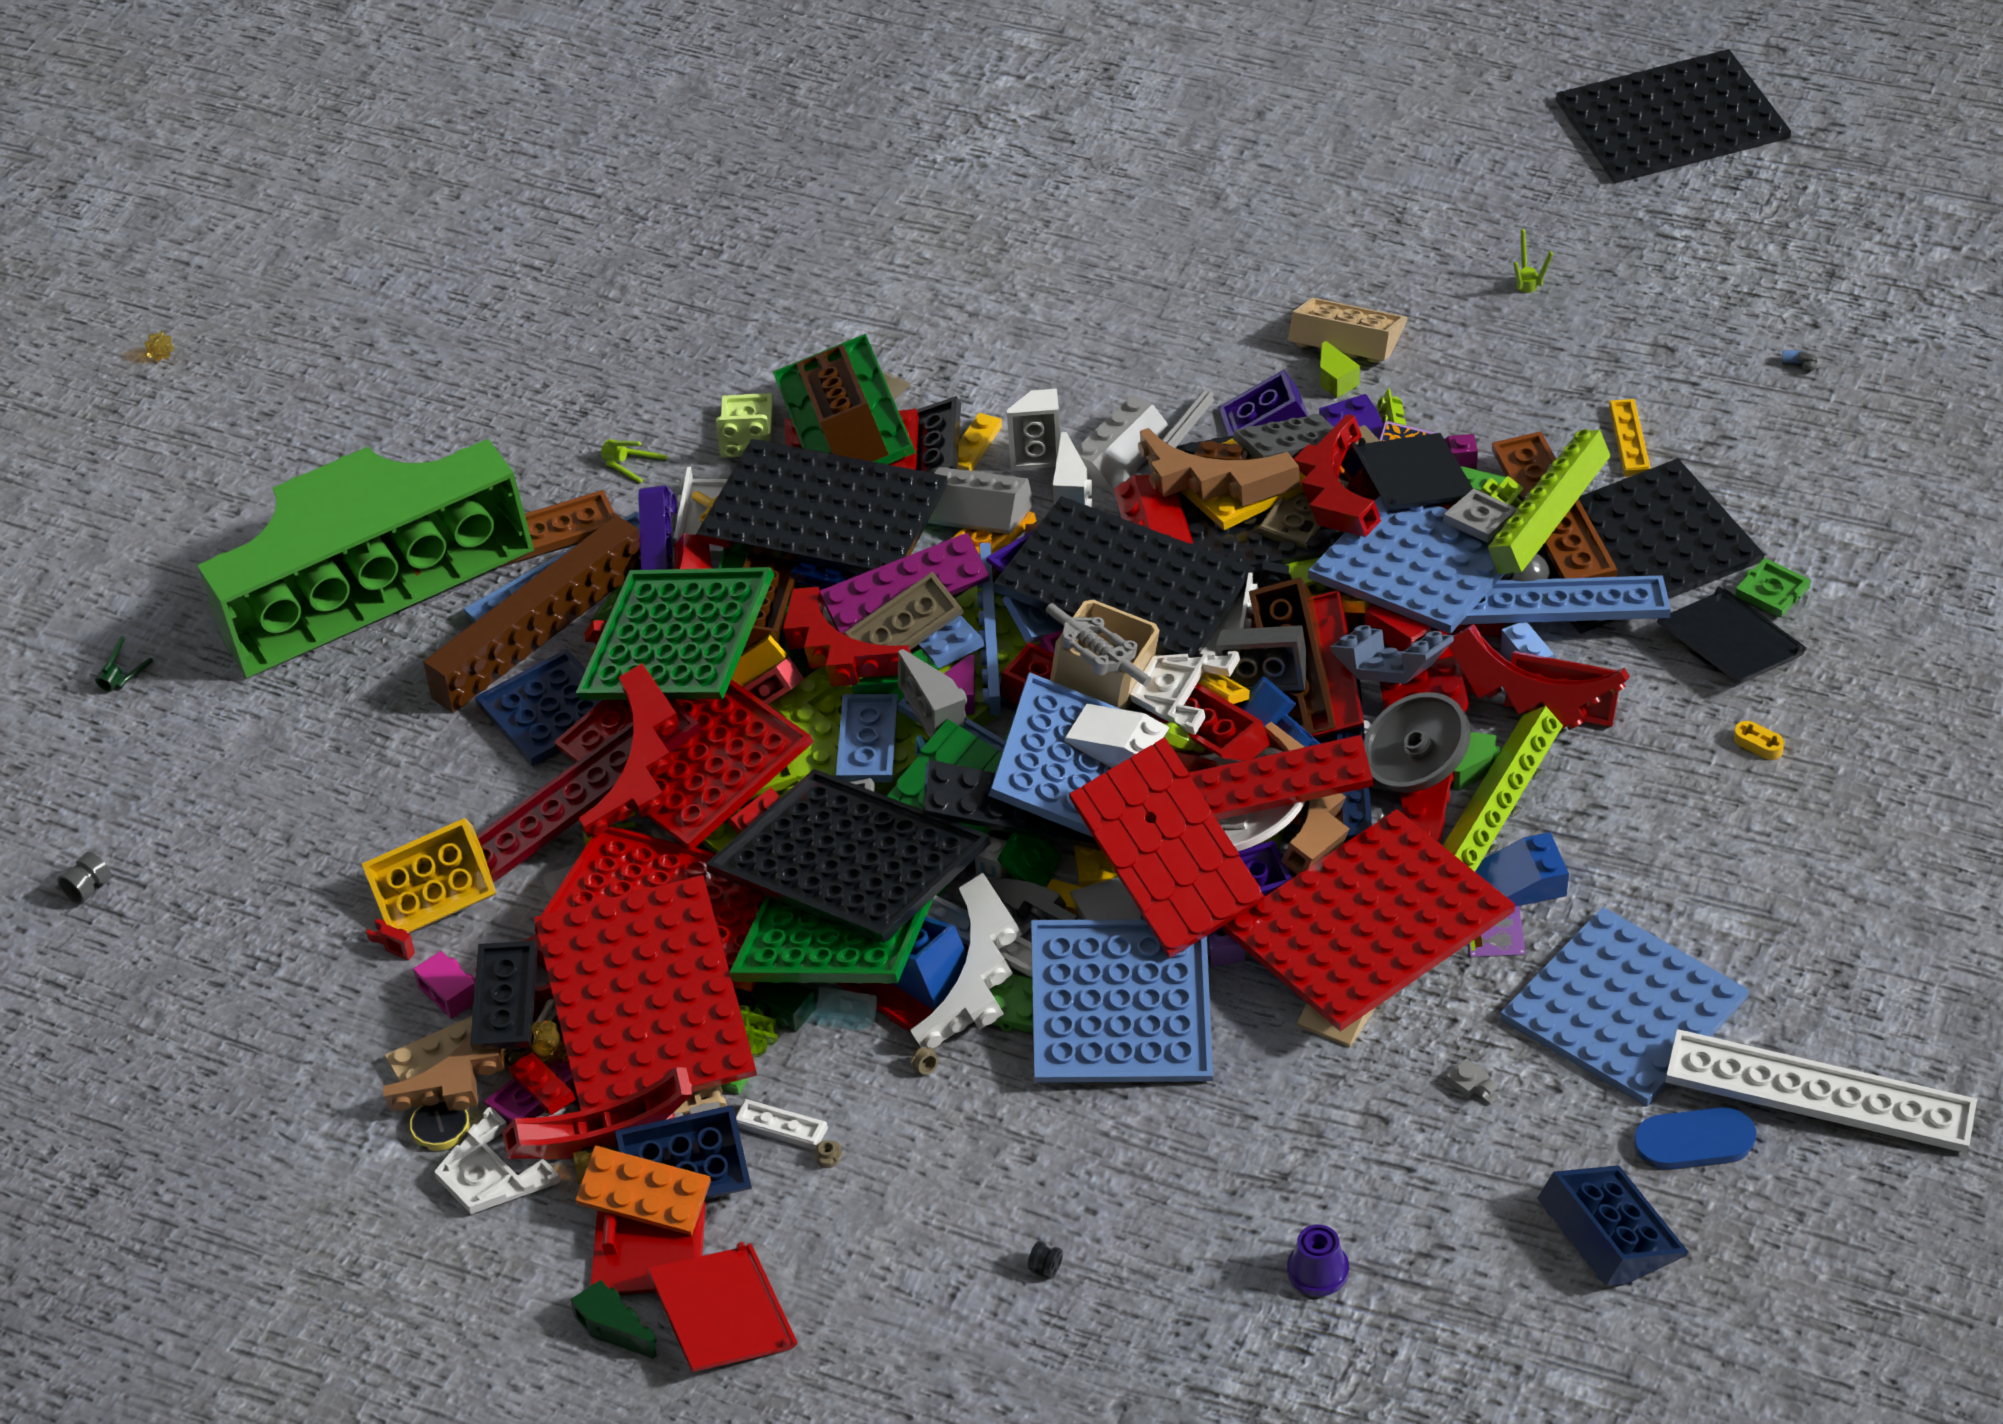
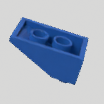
M1551 832L1519 839L1484 858L1475 871L1515 903V907L1567 896L1569 872Z

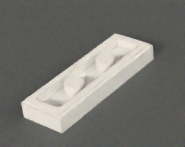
M748 1099L744 1100L736 1115L738 1129L811 1150L816 1149V1145L821 1142L828 1129L827 1122Z

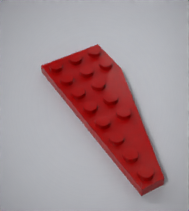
M1454 656L1437 660L1432 666L1406 684L1379 681L1384 710L1404 697L1425 692L1439 693L1450 697L1458 703L1464 713L1468 709L1469 701L1463 672ZM1454 771L1432 787L1417 792L1400 793L1404 815L1440 844L1446 820L1444 816L1446 805L1450 800V785L1454 780Z

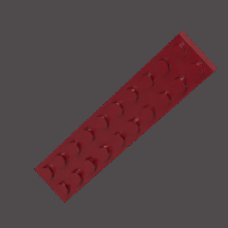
M675 699L668 701L677 713L680 725L672 733L659 737L669 753L702 730L699 723ZM633 721L477 835L493 883L579 821V817L595 807L609 793L622 774L630 755L634 734Z

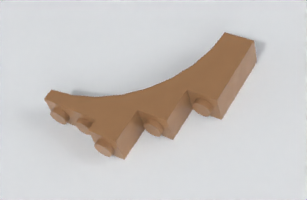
M1150 428L1140 431L1141 442H1138L1139 452L1142 457L1148 459L1152 469V473L1149 474L1152 487L1154 489L1157 488L1163 497L1191 488V491L1197 493L1203 502L1230 493L1233 498L1238 499L1242 506H1246L1300 487L1299 466L1288 452L1251 460L1210 459L1188 454L1170 446L1158 438Z
M1270 722L1264 727L1270 743L1269 748L1285 752L1304 747L1274 723ZM1340 793L1305 801L1300 810V831L1289 843L1281 861L1296 874H1300L1342 846L1350 828L1336 819L1346 796Z
M470 1032L460 1046L447 1058L429 1070L407 1080L383 1086V1096L389 1110L404 1111L411 1107L421 1105L432 1106L444 1101L449 1111H461L469 1107L478 1106L476 1075H491L498 1071H504L503 1049L472 1050L470 1046Z

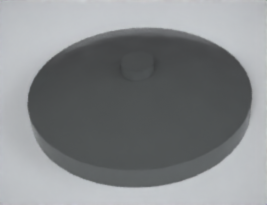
M1433 692L1417 693L1394 702L1374 720L1364 739L1372 778L1385 789L1399 793L1417 792L1438 784L1448 777L1463 760L1469 747L1471 728L1466 714L1458 703L1446 695Z

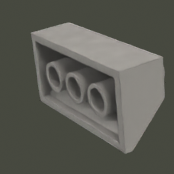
M1131 395L1076 448L1087 468V479L1092 480L1093 485L1115 495L1114 488L1138 473L1149 462L1146 457L1141 456L1138 449V442H1141L1140 431L1150 428L1158 438L1163 440L1171 430L1152 403Z
M939 467L934 473L947 476L948 484L928 523L1011 534L1034 505L1028 478Z

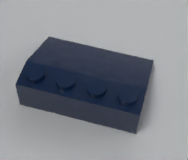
M733 1105L615 1131L618 1149L621 1153L710 1176L711 1182L705 1199L752 1189Z
M1619 1165L1554 1171L1537 1197L1546 1212L1558 1224L1563 1234L1572 1242L1581 1257L1586 1260L1597 1274L1598 1279L1605 1286L1628 1284L1685 1257L1689 1252Z

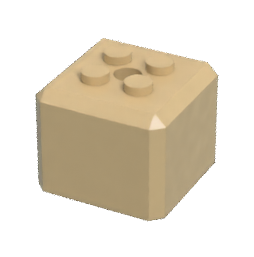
M1096 600L1084 601L1073 616V618L1100 617L1104 620V627L1110 632L1118 634L1126 641L1132 640L1138 645L1136 656L1130 662L1143 672L1152 657L1155 656L1159 629L1155 623ZM1062 632L1055 645L1050 681L1122 710H1128L1132 704L1130 693L1137 681L1123 670L1118 673L1112 671L1107 672L1105 675H1097L1093 671L1094 666L1083 659L1078 651L1074 648H1063L1061 644ZM1103 633L1098 634L1099 637H1102L1104 639V641H1107L1110 645L1116 648V646L1109 641V638L1106 637ZM1079 638L1076 639V643H1078L1084 649L1088 648L1094 654L1100 656L1090 647H1088L1085 643L1081 642Z

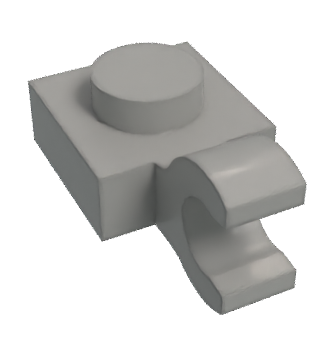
M1467 1058L1446 1075V1083L1467 1098L1476 1094L1489 1105L1498 1099V1095L1494 1093L1498 1089V1085L1489 1079L1487 1072Z

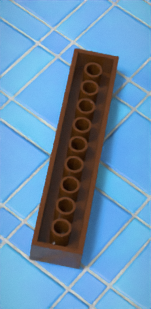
M614 516L424 660L423 663L431 699L450 712L455 713L625 582L630 570H641L639 529L621 517Z

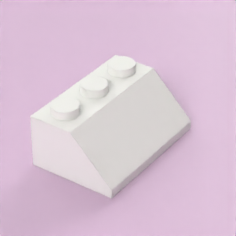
M1057 389L1031 390L1007 409L1011 470L1056 467L1060 443Z

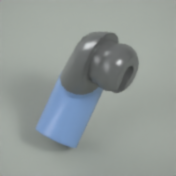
M1799 350L1782 351V363L1803 364L1802 369L1804 371H1814L1816 369L1818 361L1815 355Z

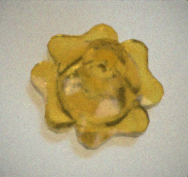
M163 331L157 334H149V340L144 343L147 348V356H154L156 361L162 358H170V352L174 350V346L171 343L172 337L169 335L165 336Z

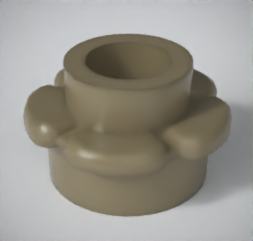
M921 1047L916 1050L910 1061L911 1068L918 1074L928 1075L932 1073L938 1065V1057L935 1055L934 1049L931 1047Z
M821 1141L816 1145V1149L813 1150V1157L823 1168L835 1167L842 1157L841 1145L836 1141Z

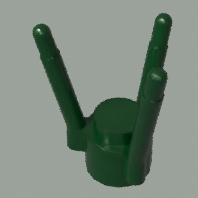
M124 636L119 638L107 663L95 678L96 684L108 692L113 691L115 687L122 689L126 682L153 662L152 658H148L122 678V670L113 662L125 640Z

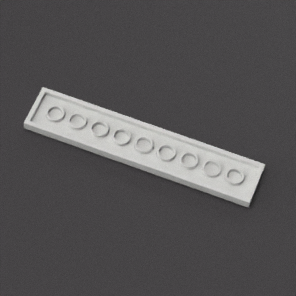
M1679 1029L1676 1032L1665 1080L1666 1083L1964 1153H1967L1969 1149L1977 1103L1976 1098Z

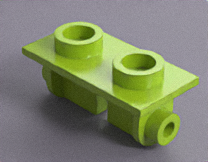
M1388 388L1384 396L1379 398L1376 406L1383 425L1385 421L1406 425L1405 418H1403V402L1397 396L1392 397L1391 390Z

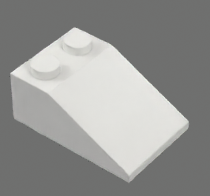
M1061 432L1053 480L1054 505L1062 496L1093 507V499L1088 498V495H1091L1092 480L1087 479V468L1067 432Z
M1086 704L1064 741L1113 768L1164 738L1169 727L1145 713Z

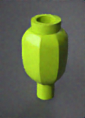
M1173 722L1164 724L1169 727L1165 738L1174 751L1187 753L1194 750L1203 754L1205 748L1194 742L1189 736V732Z

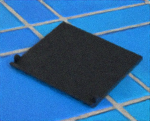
M1441 433L1366 443V440L1361 437L1358 440V444L1351 443L1383 503L1389 510L1458 501L1473 489Z
M1720 586L1716 588L1713 595L1671 612L1670 618H1658L1657 620L1659 625L1691 648L1690 653L1712 670L1717 671L1720 669L1739 684L1802 656L1807 647L1733 593Z

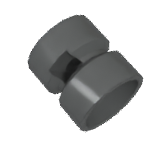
M86 852L76 861V866L69 867L57 878V882L68 898L75 903L83 904L95 893V889H100L112 878L110 869L100 857L92 852Z

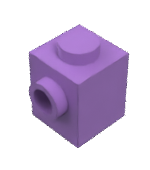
M1224 926L1207 935V953L1211 967L1245 961V949L1224 932Z

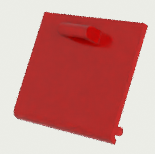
M706 1199L702 1205L692 1236L597 1210L591 1285L602 1280L608 1288H615L619 1295L656 1292L647 1272L648 1267L703 1256Z
M739 1242L735 1249L648 1267L647 1269L691 1372L787 1351L794 1348L798 1343L752 1243L745 1246L744 1242Z

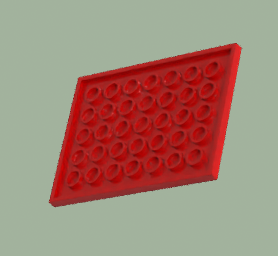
M732 679L723 699H675L699 723L702 730L670 753L673 764L664 773L652 776L663 792L666 804L657 813L648 814L646 817L691 851L814 743L810 734ZM600 701L554 741L556 748L575 763L633 721V712L629 701Z
M1396 809L1313 864L1307 871L1304 870L1265 896L1263 902L1225 924L1224 932L1341 1032L1514 913L1515 903Z
M609 825L603 833L592 836L541 915L703 875L730 971L766 895L709 873L706 863L716 853L697 848L691 851L682 844ZM535 924V933L538 934L537 927ZM733 982V986L752 992L757 982Z
M703 875L534 917L581 1111L605 1105L634 1094L660 1080L675 1067H686L688 1078L692 1083V1092L757 1076Z

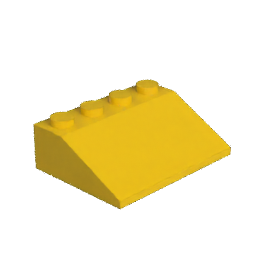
M466 818L362 863L384 921L387 925L397 929H404L408 933L497 894L473 825Z

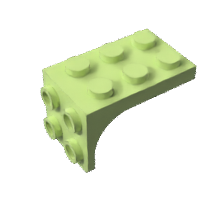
M772 393L722 396L721 416L716 418L720 458L741 457L751 439L772 442Z

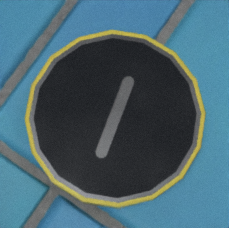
M445 1101L432 1106L421 1105L414 1111L410 1119V1130L416 1144L428 1147V1150L432 1151L448 1150L458 1145L463 1140L462 1137L466 1132L468 1134L470 1129V1119L467 1110L449 1111Z

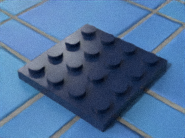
M568 649L475 696L477 706L531 766L560 752L556 748L554 741L602 700L579 699L576 691L586 669Z

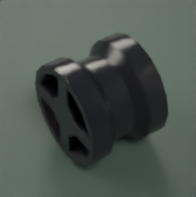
M1037 1241L1029 1255L1028 1269L1034 1272L1038 1270L1043 1271L1045 1276L1053 1278L1061 1265L1063 1250L1058 1247L1049 1248L1045 1242Z

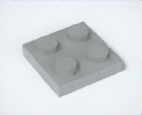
M1472 489L1444 513L1443 523L1488 543L1501 531L1507 520L1512 517L1518 508L1476 489Z

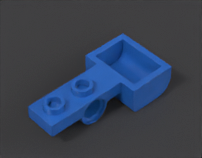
M1262 677L1249 693V699L1242 701L1238 706L1260 719L1264 727L1270 722L1274 723L1304 747L1321 744L1288 715L1296 703L1266 677Z

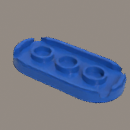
M1712 1108L1661 1114L1645 1119L1638 1126L1634 1144L1638 1156L1645 1162L1647 1160L1653 1163L1652 1166L1659 1169L1668 1170L1729 1163L1745 1158L1749 1151L1753 1149L1756 1142V1128L1747 1115L1732 1108Z

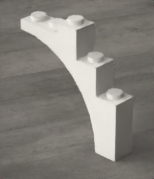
M983 873L959 888L967 905L970 918V946L967 959L957 983L946 999L929 1017L910 1030L920 1047L935 1048L953 1034L963 1031L972 1022H975L977 1027L981 1029L986 1025L992 1024L1004 1014L989 989L1003 983L1006 978L1013 975L999 949L1011 944L1022 933Z

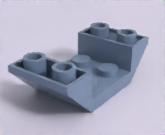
M1362 625L1356 627L1350 634L1342 636L1338 642L1330 647L1331 652L1359 680L1406 684L1432 666L1451 645L1454 638L1453 635H1442V632L1439 631L1429 632L1424 638L1412 643V646L1402 652L1397 651L1396 648L1384 649L1382 629H1371V626Z

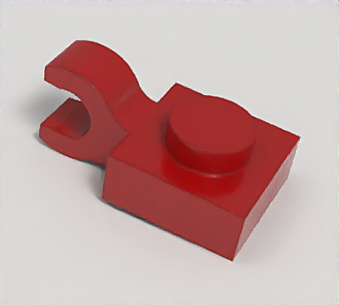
M376 919L374 922L378 931L367 929L368 940L384 945L385 951L409 961L415 954L411 934L404 929H397L387 925L381 919Z

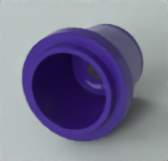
M1319 1224L1311 1225L1304 1228L1298 1235L1295 1249L1291 1252L1287 1261L1289 1281L1298 1291L1310 1296H1327L1339 1291L1347 1282L1349 1277V1260L1341 1248L1337 1233L1332 1228Z

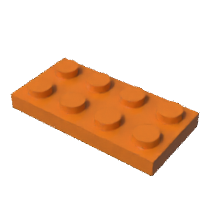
M595 1146L575 1201L580 1206L612 1213L620 1217L692 1236L711 1178L707 1175Z

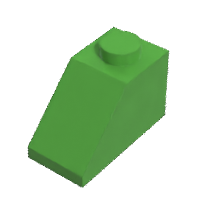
M1471 732L1468 750L1454 771V790L1459 791L1485 778L1501 751V747H1496V735Z

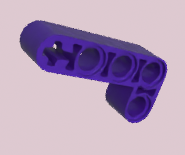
M666 485L640 488L638 501L641 570L673 569L671 516L677 514L676 496Z

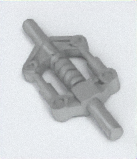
M1053 603L1047 606L1046 612L1064 625L1061 641L1063 648H1074L1078 651L1083 659L1094 666V673L1105 675L1107 672L1114 671L1118 673L1123 670L1146 687L1150 684L1151 677L1130 662L1136 656L1138 646L1136 642L1132 640L1126 641L1118 634L1110 632L1104 627V620L1100 617L1073 618ZM1103 633L1106 637L1109 638V641L1116 646V648L1110 645L1107 641H1104V639L1102 637H1099L1098 634ZM1079 638L1081 642L1085 643L1088 647H1090L1100 656H1097L1088 648L1084 649L1082 646L1076 643V639Z

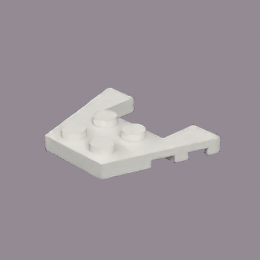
M1229 651L1228 656H1215V653L1212 652L1204 653L1202 657L1189 658L1188 654L1153 656L1144 670V673L1151 677V682L1145 687L1137 681L1130 693L1133 703L1168 722L1178 724L1185 731L1195 735L1205 719L1204 709L1184 706L1186 700L1204 672L1230 677L1240 661L1239 653Z
M491 1106L483 1113L484 1117L478 1125L474 1124L469 1129L468 1137L460 1146L456 1145L434 1171L436 1179L470 1214L561 1182L559 1174L544 1159H541L521 1174L516 1175L486 1144L500 1135L507 1127L506 1121Z

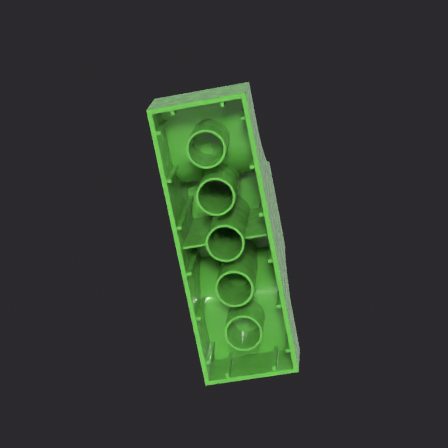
M486 439L470 447L462 448L440 460L422 463L392 461L377 455L368 446L301 476L293 477L289 481L272 488L276 498L275 512L268 525L258 536L247 544L226 553L218 554L197 566L222 640L244 676L248 678L532 552L534 548L514 472L491 441ZM413 567L420 569L421 573L416 576Z

